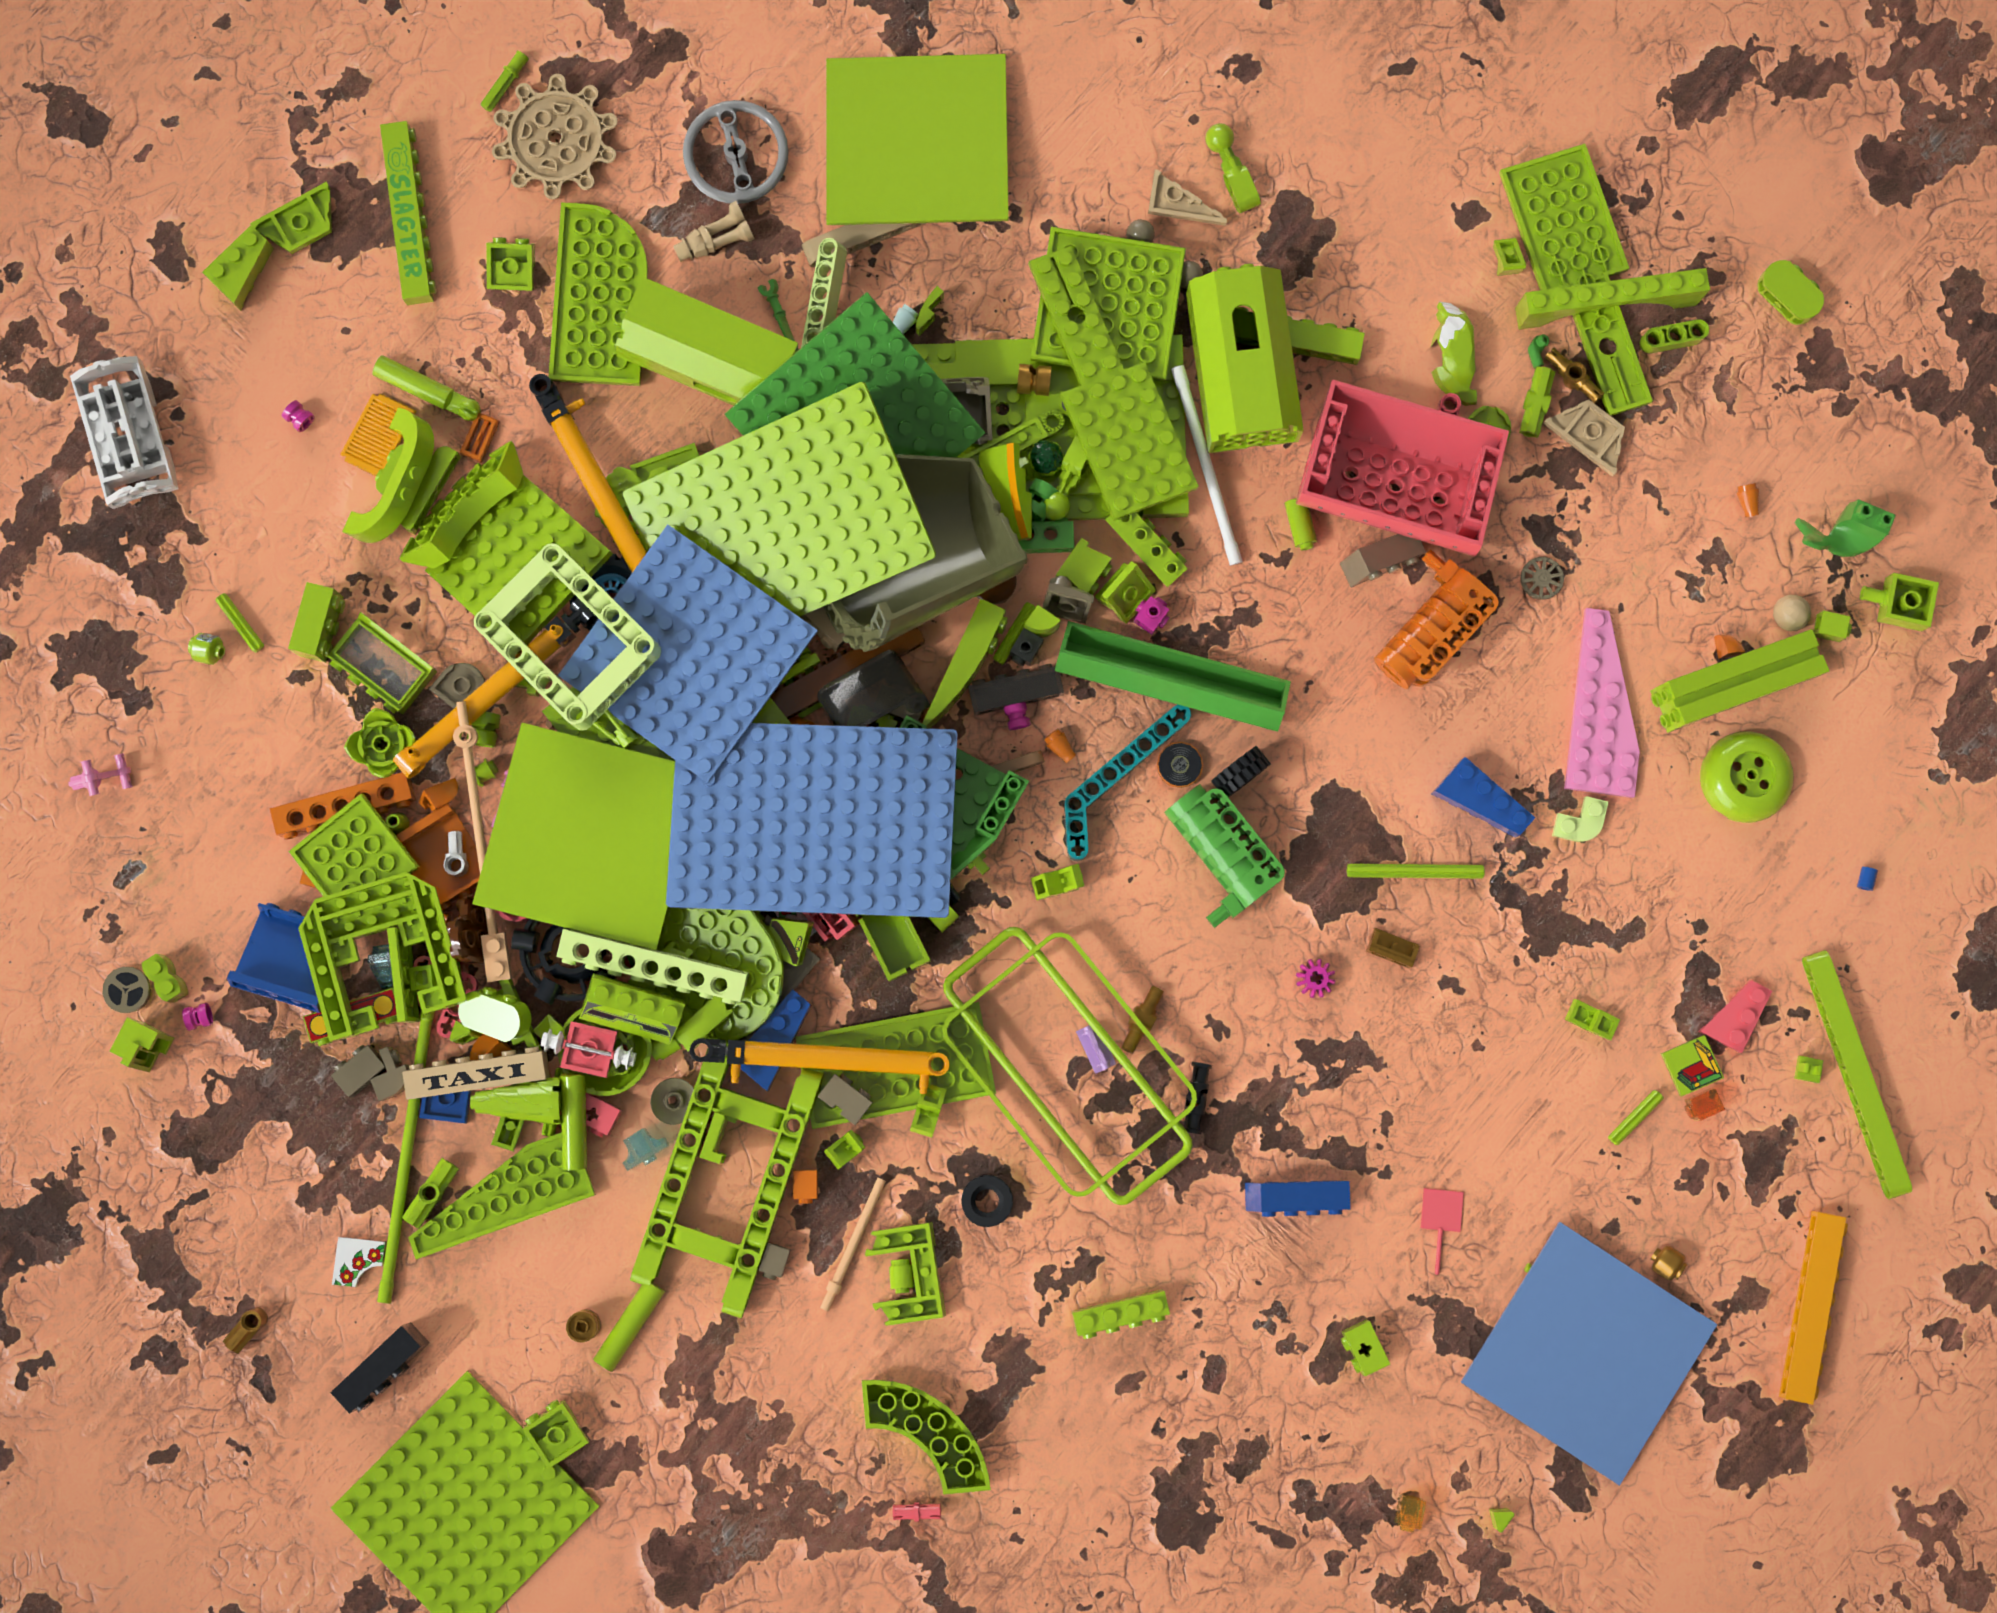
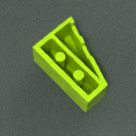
M250 225L202 273L241 311L248 293L252 291L258 274L262 272L274 248L266 238Z

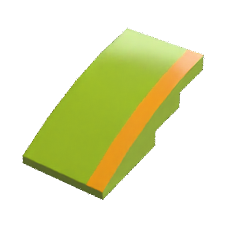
M1013 442L979 451V464L983 471V477L987 484H990L995 499L1000 503V513H1003L1008 518L1009 525L1013 533L1017 535L1018 541L1030 539L1032 537V493L1026 492V469L1020 467V444Z

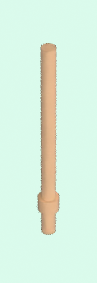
M877 1178L833 1280L829 1281L826 1287L828 1291L820 1307L823 1310L829 1312L836 1294L839 1295L841 1291L842 1280L886 1183L883 1179Z

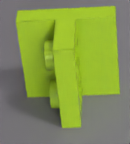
M1131 561L1128 565L1126 563L1122 564L1095 595V598L1098 602L1113 610L1118 618L1127 624L1137 613L1136 609L1143 599L1147 601L1156 589L1139 566Z

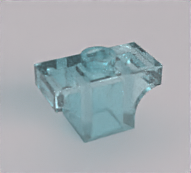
M389 944L373 946L372 955H368L367 963L382 989L393 988Z
M642 1128L623 1140L628 1149V1157L623 1162V1165L627 1171L632 1170L641 1163H644L646 1166L657 1159L656 1154L669 1147L670 1144L666 1138L655 1139L648 1133L646 1128Z

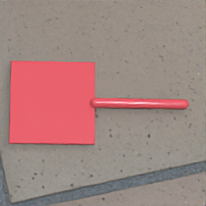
M1424 1188L1421 1228L1438 1230L1435 1274L1439 1275L1443 1230L1461 1231L1464 1192Z

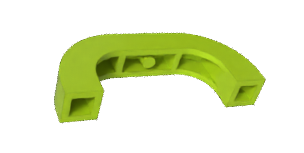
M398 407L389 427L403 436L404 445L378 504L371 511L364 514L351 511L342 531L361 542L375 543L381 541L397 529L407 515L432 459L434 434L431 426L427 421L403 408Z

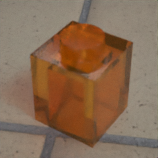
M1709 1088L1684 1100L1686 1106H1684L1688 1117L1690 1119L1693 1118L1694 1121H1702L1725 1110L1715 1088Z

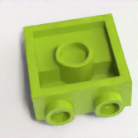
M493 237V242H487V289L533 291L535 243H529L527 238H516L515 243L507 242V238Z
M556 1399L545 1407L547 1411L540 1416L536 1412L525 1420L527 1424L522 1429L548 1469L589 1443L588 1438L577 1423V1418L565 1400L559 1403Z

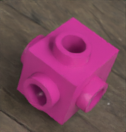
M1150 596L1147 601L1143 599L1136 609L1139 613L1135 617L1134 623L1153 635L1158 626L1162 629L1170 618L1167 616L1169 609L1166 607L1167 603L1159 597L1154 599Z

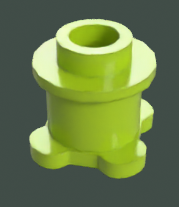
M485 758L483 759L484 762L475 766L478 786L483 787L484 782L491 778H497L496 773L499 771L493 760L488 761Z

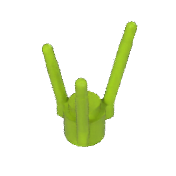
M608 709L605 711V714L617 728L614 732L616 736L597 721L592 724L613 740L617 747L621 744L623 748H626L638 738L636 731L629 726L627 727L626 724L621 726Z

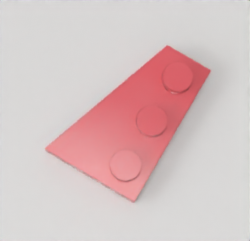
M1752 980L1748 981L1698 1032L1738 1053H1742L1772 991Z

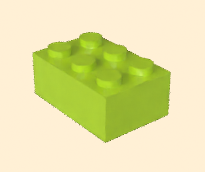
M309 582L306 583L289 643V650L300 657L326 663V655L333 649L331 644L333 635L336 636L339 629V622H337L339 613L342 614L345 608L344 597L334 588Z

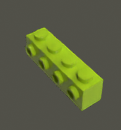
M1140 511L1113 521L1111 514L1105 517L1106 522L1166 587L1170 586L1188 569L1184 565L1187 562L1186 559L1179 552L1174 554L1169 549L1172 544L1163 535L1160 537L1156 535L1153 531L1156 527L1148 518L1143 520L1138 515Z
M1162 1289L1074 1310L1072 1315L1077 1335L1083 1336V1339L1096 1337V1332L1106 1330V1334L1120 1331L1119 1326L1129 1325V1328L1142 1326V1321L1151 1319L1152 1323L1166 1320L1165 1315H1170L1165 1291Z

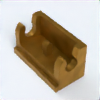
M1374 928L1366 952L1406 968H1412L1420 946Z

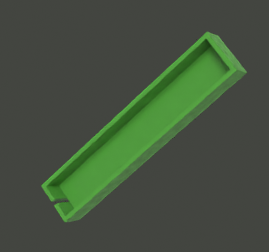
M1068 621L1055 671L1277 732L1285 713L1291 681L1071 621Z

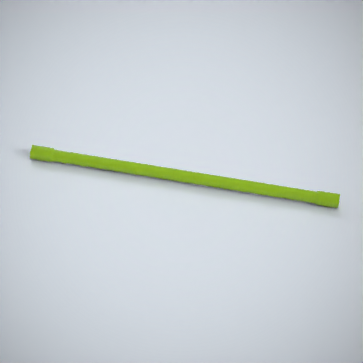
M421 1009L414 1064L423 1063V1066L426 1067L430 1033L435 1012L424 1015ZM421 1098L408 1100L383 1273L378 1291L377 1302L391 1304L402 1216L405 1207Z

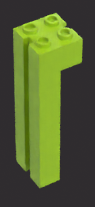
M1813 629L1675 678L1650 690L1652 703L1654 706L1660 707L1662 712L1660 716L1661 725L1669 733L1704 718L1829 672L1830 670L1823 654L1820 655L1817 649L1819 644Z

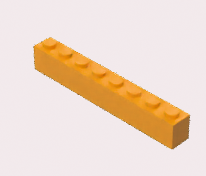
M1816 1211L1811 1212L1779 1397L1811 1405L1818 1398L1819 1387L1817 1386L1818 1376L1820 1377L1823 1371L1822 1353H1825L1827 1349L1826 1330L1831 1326V1316H1829L1831 1306L1835 1303L1834 1285L1838 1282L1840 1275L1839 1269H1837L1838 1262L1842 1259L1844 1248L1841 1246L1842 1239L1846 1236L1848 1224L1845 1223L1846 1217Z

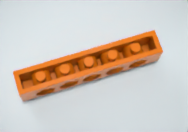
M401 772L386 778L375 779L269 808L275 833L279 837H284V840L296 838L300 832L312 833L339 811V805L343 801L350 803L361 793L371 796V804L379 814L387 813L388 808L397 806V809L411 806L410 802L416 801L411 778L408 779ZM393 789V797L390 800H385V791ZM325 807L326 815L318 819L316 815L317 810ZM302 813V823L295 825L294 817Z

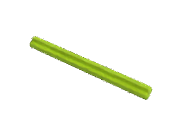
M1348 864L1346 869L1348 877L1482 879L1485 875L1483 865Z

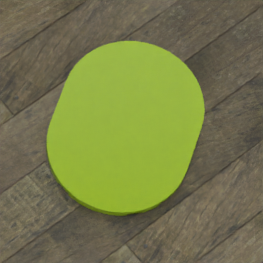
M668 907L657 950L662 951L672 941H676L677 943L674 948L685 953L688 948L696 951L690 957L691 959L749 973L743 1000L736 1002V1005L725 1003L727 1010L734 1008L735 1011L706 1039L716 1037L728 1042V1039L738 1040L756 1031L774 1012L782 993L784 980L783 961L779 947L758 913L749 910ZM627 955L629 963L633 968L635 966V959L633 956ZM678 969L671 977L679 979L681 977V970ZM695 972L693 974L694 983L702 985L704 982L703 974ZM717 978L715 985L719 990H722L724 987H727V982L723 978ZM669 985L681 999H684L686 1006L693 1014L710 1000L700 997V992L691 990L690 993H683L677 991L676 986Z

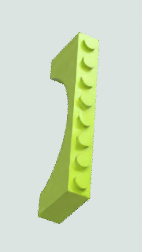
M1702 268L1526 292L1515 307L1518 329L1542 327L1570 315L1617 305L1654 303L1668 305L1673 309L1696 306L1710 291L1707 269Z

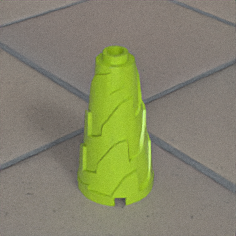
M553 1077L545 1080L493 1088L491 1090L476 1091L475 1095H471L470 1107L475 1109V1113L559 1125L562 1124L560 1115L561 1078Z

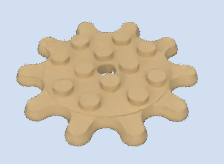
M554 74L550 77L548 89L543 93L535 92L529 84H519L515 89L516 96L520 101L518 109L513 112L498 110L494 114V122L496 125L505 128L508 136L504 142L498 143L493 147V157L497 160L512 159L516 162L517 169L511 177L514 187L523 188L531 180H540L544 185L545 196L551 200L557 199L560 196L561 186L566 181H575L583 190L591 189L594 186V178L590 173L591 165L596 162L612 163L616 159L615 150L603 143L602 136L605 132L617 126V117L612 113L598 114L593 110V103L598 97V90L595 86L587 85L579 93L571 94L566 90V80L561 74ZM553 133L561 134L560 142L549 141L550 135Z

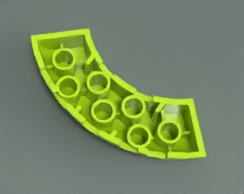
M862 1380L866 1429H884L897 1432L916 1443L934 1463L942 1484L943 1495L991 1490L985 1460L977 1442L962 1420L949 1407L928 1393L906 1384L885 1380Z

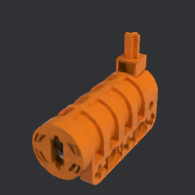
M1431 549L1422 560L1436 572L1433 578L1441 586L1374 657V661L1380 670L1394 683L1404 689H1409L1412 684L1418 687L1425 686L1496 610L1499 603L1497 596L1474 575L1463 568H1459L1451 559L1444 562ZM1484 605L1486 608L1481 613L1478 609ZM1466 620L1471 622L1472 626L1468 625ZM1456 633L1460 635L1451 646L1447 644ZM1435 653L1439 654L1442 659H1438ZM1427 666L1429 670L1425 675H1422L1421 671Z

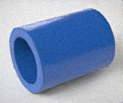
M1862 867L1857 888L1873 891L1878 870Z

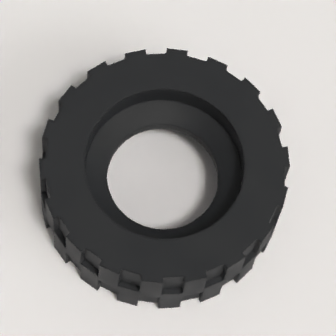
M981 1175L972 1179L963 1190L961 1199L962 1209L972 1223L982 1227L996 1226L1006 1220L1013 1206V1196L1008 1185L999 1177ZM984 1189L993 1190L999 1198L997 1208L989 1213L980 1211L975 1202L977 1194Z

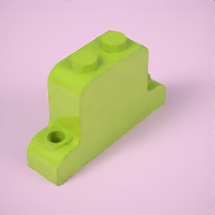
M404 444L390 451L387 456L386 466L384 469H380L375 477L376 489L381 495H383ZM442 446L437 448L432 455L429 467L411 507L401 522V525L414 535L419 529L418 525L427 516L461 458L458 452L450 447Z

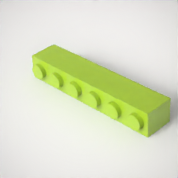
M1244 307L1235 308L1232 313L1236 343L1259 347L1254 312H1249ZM1287 316L1292 353L1348 364H1358L1365 333L1359 332L1357 328L1348 327L1341 329L1331 323L1319 325L1315 324L1313 320L1302 319L1298 321L1292 320L1291 316Z

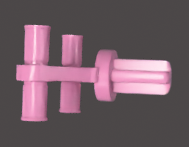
M124 753L114 755L117 770L102 773L92 768L91 760L82 761V774L71 777L69 786H72L73 790L87 788L89 796L100 794L98 787L102 779L120 775L122 789L133 787L129 776L131 769L126 765Z

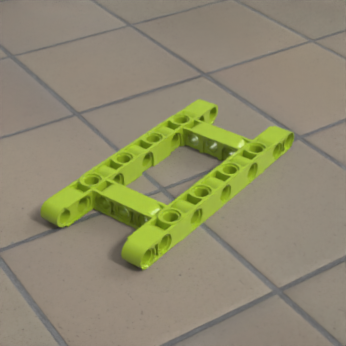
M725 1056L724 1063H702L630 1281L641 1285H651L655 1277H658L668 1246L733 1268L722 1299L723 1307L721 1312L742 1319L824 1074L803 1068L800 1076L796 1078L787 1108L785 1109L723 1088L722 1084L729 1067L727 1056ZM703 1088L708 1089L711 1093V1098L707 1102L700 1098V1092ZM713 1111L778 1133L740 1244L726 1241L719 1235L711 1236L703 1233L698 1228L691 1229L679 1225L676 1218L677 1211L684 1200L692 1177L691 1170L694 1161L699 1156L707 1132L708 1119ZM790 1119H797L800 1122L798 1131L790 1130L788 1126ZM690 1133L695 1136L696 1143L694 1146H689L685 1143L686 1134ZM778 1163L784 1166L785 1173L783 1176H777L774 1173L773 1167L775 1164ZM672 1178L680 1181L681 1187L678 1191H674L670 1187ZM762 1208L770 1213V1218L767 1221L761 1220L758 1216V1212ZM657 1223L664 1225L666 1229L665 1234L662 1236L655 1232V1225ZM745 1254L753 1255L755 1259L754 1265H746L743 1261V1256Z

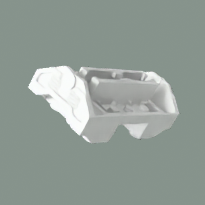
M137 356L118 357L108 361L100 360L72 374L70 378L107 506L115 509L138 498L178 490L174 463L170 450L164 445L153 408L157 404L142 360ZM120 371H133L139 377V379L123 384L114 379L108 381V386L105 387L101 384L94 385V392L89 393V383L99 377ZM120 427L121 432L125 431L126 434L118 436L116 428ZM168 473V479L143 481L136 483L135 487L126 486L118 491L114 490V488Z

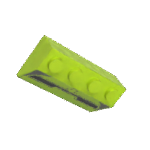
M593 973L579 1019L670 1045L679 1026L685 1002L681 998Z

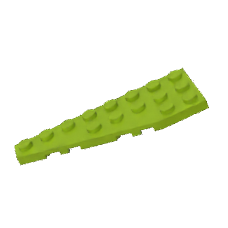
M561 1132L527 1144L513 1157L505 1161L495 1171L487 1175L408 1238L415 1259H420L595 1196L596 1194L587 1168L582 1170L562 1169Z

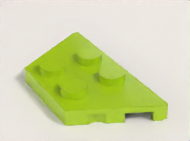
M326 181L253 221L250 225L278 246L294 254L332 233L329 184Z

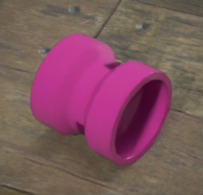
M297 400L292 401L282 412V417L287 422H292L293 427L298 432L305 431L312 424L315 417L310 411H305L303 405Z
M1025 702L1004 707L1005 715L1010 719L1007 723L1010 731L1031 726L1030 719L1025 716L1027 711Z
M208 1003L199 1004L196 1008H183V1020L188 1031L197 1029L201 1025L204 1027L213 1025V1015Z

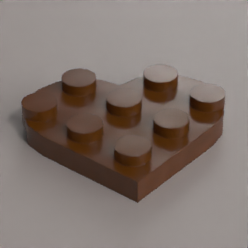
M474 893L457 900L456 906L460 917L447 923V931L450 934L451 942L450 954L453 959L458 958L464 963L485 964L481 936L488 935L485 907L472 904L475 896Z

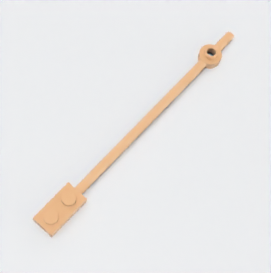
M466 701L456 702L459 727L455 729L453 739L457 746L463 748L481 874L486 855V844L472 747L478 741V732L469 725ZM464 732H467L469 735L466 741L461 739V735ZM485 908L488 935H482L481 942L487 982L512 979L506 932L498 933L495 910Z

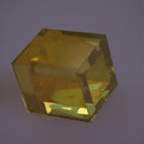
M1399 1493L1394 1522L1400 1525V1530L1414 1532V1529L1421 1530L1426 1501L1420 1497Z

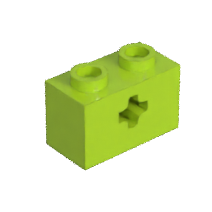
M1366 1319L1341 1331L1344 1336L1341 1338V1342L1345 1350H1350L1354 1357L1351 1363L1356 1373L1361 1372L1363 1376H1368L1390 1365L1369 1320ZM1363 1343L1364 1345L1369 1346L1366 1349L1367 1354H1363L1362 1352L1358 1351L1361 1349L1360 1344Z

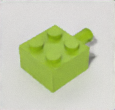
M1893 573L1885 578L1883 590L1863 586L1860 591V600L1879 603L1877 622L1922 632L1931 627L1939 582Z

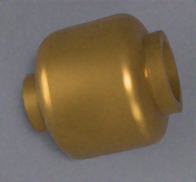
M1669 1245L1665 1246L1662 1250L1657 1248L1651 1257V1260L1654 1261L1652 1270L1669 1281L1674 1278L1678 1280L1688 1265L1685 1263V1255Z

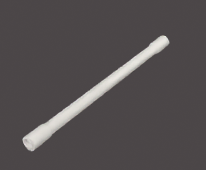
M1180 365L1171 369L1172 375L1181 397L1223 537L1229 565L1232 566L1243 562L1238 544L1235 541L1211 457L1207 450L1205 437L1190 391L1187 373L1184 365Z

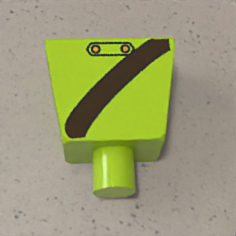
M776 917L771 920L770 926L766 925L776 940L783 961L796 967L803 964L814 922Z

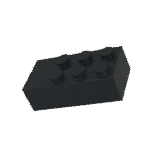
M411 1322L400 1326L330 1393L349 1414L356 1410L358 1413L365 1410L375 1401L372 1397L386 1391L392 1385L390 1382L392 1378L396 1379L403 1375L410 1368L408 1363L430 1342Z

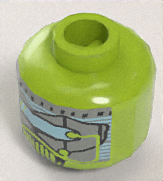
M198 633L190 639L188 652L194 661L214 665L219 659L223 658L225 647L220 637L207 633Z

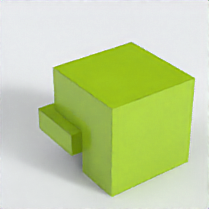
M127 1017L110 1052L123 1058L120 1062L121 1064L150 1073L159 1053L167 1054L174 1037L144 1022Z

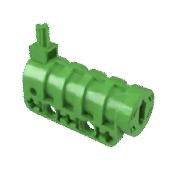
M1199 784L1164 812L1229 894L1219 902L1221 906L1206 917L1214 928L1229 916L1233 919L1283 879L1285 870L1282 864L1222 790L1212 789L1206 792L1202 785ZM1211 799H1218L1217 804H1211L1209 802ZM1224 806L1225 809H1223V811L1220 814H1218L1217 810H1221V808ZM1230 815L1234 823L1227 824L1223 816ZM1239 825L1240 829L1233 833L1232 830ZM1245 834L1247 838L1240 841L1239 837ZM1253 843L1254 845L1247 850L1246 847ZM1253 851H1259L1262 854V861L1254 859ZM1268 861L1269 865L1262 869L1261 866ZM1274 870L1276 874L1270 878L1268 874Z

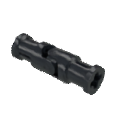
M1192 1062L1193 1072L1189 1082L1196 1091V1103L1199 1105L1194 1107L1185 1116L1184 1128L1188 1133L1201 1135L1200 1124L1201 1118L1205 1114L1206 1094L1209 1090L1207 1081L1209 1069H1212V1065ZM1189 1088L1184 1110L1190 1105L1192 1099Z

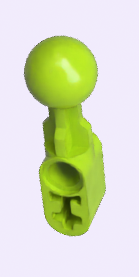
M1222 123L1211 126L1206 133V144L1210 150L1220 154L1222 159L1221 168L1224 172L1223 179L1237 212L1240 214L1260 206V197L1247 167L1242 165L1240 158L1235 156L1231 147L1234 143L1232 129Z
M1077 435L1062 460V472L1058 478L1060 483L1056 488L1059 492L1052 494L1049 499L1044 501L1046 504V518L1050 520H1060L1067 515L1070 508L1067 497L1071 489L1075 488L1081 479H1085L1091 470Z

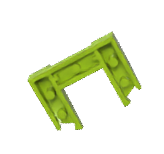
M672 941L662 950L663 952L690 958L696 952L692 948H688L686 953L674 948L677 943L676 941ZM649 961L647 964L648 971L653 974L657 973L658 964L654 961ZM671 967L670 975L672 976L679 968ZM632 979L628 981L629 984L680 998L669 985L667 988L653 985L654 981L645 979L644 982ZM714 996L695 1014L685 1004L674 1036L688 1052L694 1040L707 1038L735 1011L734 1008L727 1010L726 1004L722 1002L723 998Z
M928 1222L872 1231L871 1235L877 1237L873 1249L867 1248L865 1256L910 1250L916 1289L915 1297L873 1303L875 1311L881 1308L889 1320L884 1324L888 1326L945 1317V1303L943 1292H941L934 1248L936 1243L933 1223Z

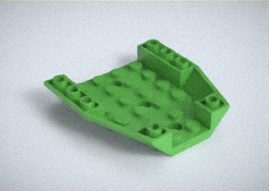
M906 715L899 728L927 729V726ZM958 748L956 769H959L963 776L955 780L951 880L996 841L1029 783V780L1010 770L1005 774Z

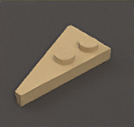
M1159 170L1154 171L1148 214L1226 226L1227 219L1220 212L1209 208L1202 203L1200 198L1188 190L1182 189L1175 181L1172 182L1167 179Z

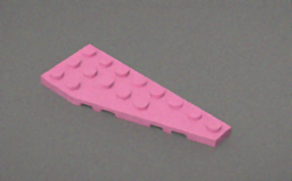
M1586 608L1584 610L1564 789L1634 798L1640 751L1610 612Z

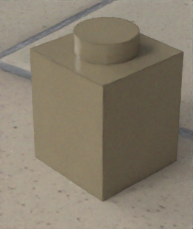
M768 1242L758 1271L763 1272V1277L776 1280L777 1277L781 1278L791 1249Z

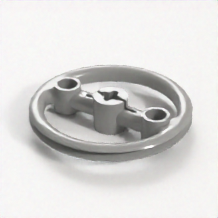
M723 101L705 109L691 123L683 143L684 164L692 182L708 197L724 203H732L734 201H737L738 204L748 203L766 195L781 180L788 162L787 138L779 121L765 108L747 101ZM738 111L753 114L766 122L773 131L778 143L776 166L768 179L758 187L753 186L752 179L747 172L745 162L747 161L748 153L746 145L739 138L737 131L738 121L736 112ZM714 117H718L720 126L724 130L726 139L724 154L727 162L733 168L735 176L734 193L712 187L700 176L694 163L693 146L701 128ZM732 117L733 121L731 123H724L723 119ZM731 136H733L736 149L738 150L737 155L740 163V168H738L736 156L733 153L734 148ZM742 180L749 182L746 187L738 186V183Z

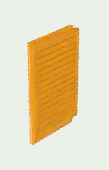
M381 393L378 397L372 394L340 455L345 456V462L376 476L379 470L384 469L386 466L387 456L392 449L395 450L403 438L402 435L389 428L398 407L406 409L413 414H416L417 411Z

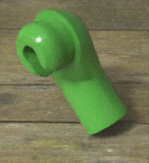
M1545 334L1536 336L1528 347V354L1533 369L1544 366L1541 353L1549 344V338Z

